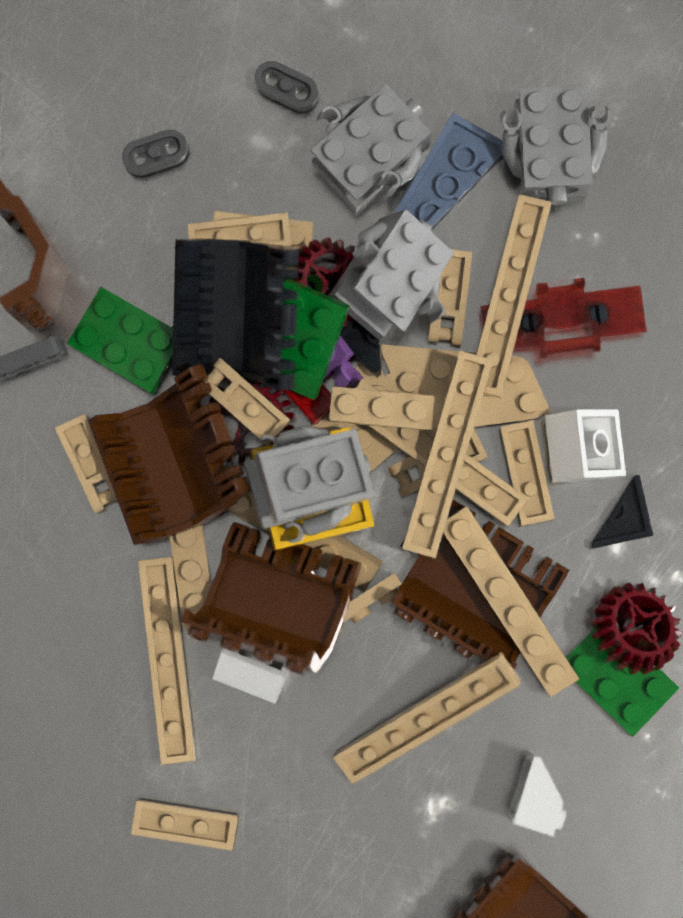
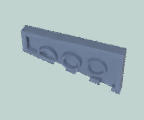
M452 113L394 213L406 209L417 220H423L433 227L503 156V140Z

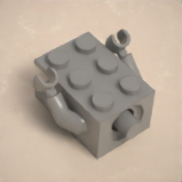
M384 84L372 96L364 95L345 101L335 107L325 106L316 120L326 119L330 122L325 129L329 134L311 149V153L315 156L312 159V163L357 211L385 185H388L390 188L385 195L391 197L398 187L414 178L423 158L422 152L430 146L432 132L419 119L423 114L421 107L411 98L404 103L387 84Z
M587 84L519 88V98L515 100L516 120L508 123L506 122L505 110L500 114L502 125L505 128L503 131V157L512 174L519 177L521 195L533 198H547V201L552 202L551 205H560L567 203V197L587 196L593 185L592 174L598 171L606 151V125L611 121V112L605 106V115L602 118H595V107L592 106L588 109ZM589 116L594 124L591 128L589 126Z
M406 209L380 218L376 224L359 233L357 249L352 253L354 258L329 296L350 305L348 314L377 339L383 338L391 325L401 333L405 332L417 311L420 315L427 313L430 323L433 324L445 314V308L438 300L441 273L454 252L432 233L433 229L428 223L423 220H417Z
M300 426L280 433L279 437L264 435L260 438L259 442H266L271 439L274 443L273 449L254 455L255 459L243 462L261 528L266 529L285 523L288 524L285 525L284 529L293 526L297 527L299 535L296 539L288 540L290 543L302 541L306 534L312 536L333 529L350 514L351 506L375 496L369 477L371 471L370 463L367 456L363 455L356 428L330 435L326 429ZM307 517H311V518L305 519V520H304V524H301V523H299V522H292V521L304 519V518H307Z

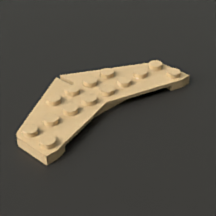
M382 344L381 355L389 374L384 375L381 369V375L377 378L360 362L355 369L361 374L363 380L378 391L435 396L432 430L436 432L460 351ZM512 356L501 398L483 394L474 427L530 421L551 413L527 360L522 357ZM348 384L345 388H356V387H351V386ZM330 413L317 425L314 426L312 424L310 426L326 429L328 432L350 427V429L356 428L363 455L367 456L371 471L399 449L367 425L329 422Z

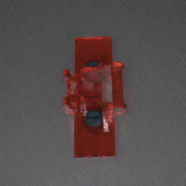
M584 278L573 279L571 285L548 288L547 282L538 283L535 289L536 299L526 300L514 349L537 347L539 359H545L547 355L589 349H592L593 352H600V338L646 333L647 328L641 287L633 286L584 293ZM490 305L480 306L483 329ZM585 327L588 331V336L545 341L544 332Z

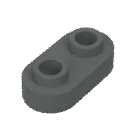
M276 61L264 62L256 70V86L263 95L297 111L309 110L316 104L318 88L310 77ZM270 76H275L278 82L275 85H268L266 79ZM300 90L308 93V96L303 100L295 96Z
M172 129L164 130L128 143L123 150L122 160L130 173L143 176L181 163L187 156L188 145L185 137L180 132ZM170 144H175L178 147L177 151L173 154L166 152V147ZM137 155L146 156L143 164H136L134 162Z

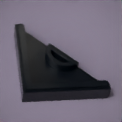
M356 320L348 321L347 326L342 328L340 336L354 353L353 357L378 378L381 375L382 338L377 339Z
M640 475L632 477L590 544L591 549L654 536Z

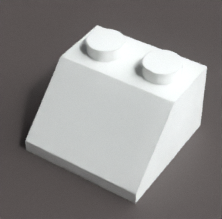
M576 409L545 415L552 483L626 476L618 409Z
M223 648L212 679L276 704L289 670L284 668L285 663L272 660L271 664L256 660L252 657V652L240 648L239 653H235Z
M528 752L508 818L513 824L553 837L555 829H562L567 810L563 809L564 802L542 759L536 754Z

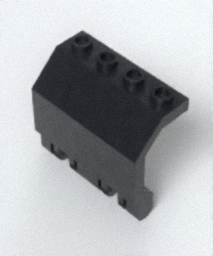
M175 239L172 376H178L186 369L195 365H203L206 375H209L215 368L213 366L214 363L221 358L245 379L263 382V386L273 389H294L295 373L288 372V370L295 369V361L282 358V349L296 347V339L287 336L296 335L297 304L284 300H297L298 292L292 289H284L285 279L298 277L299 269L285 266L299 265L298 248L252 240Z

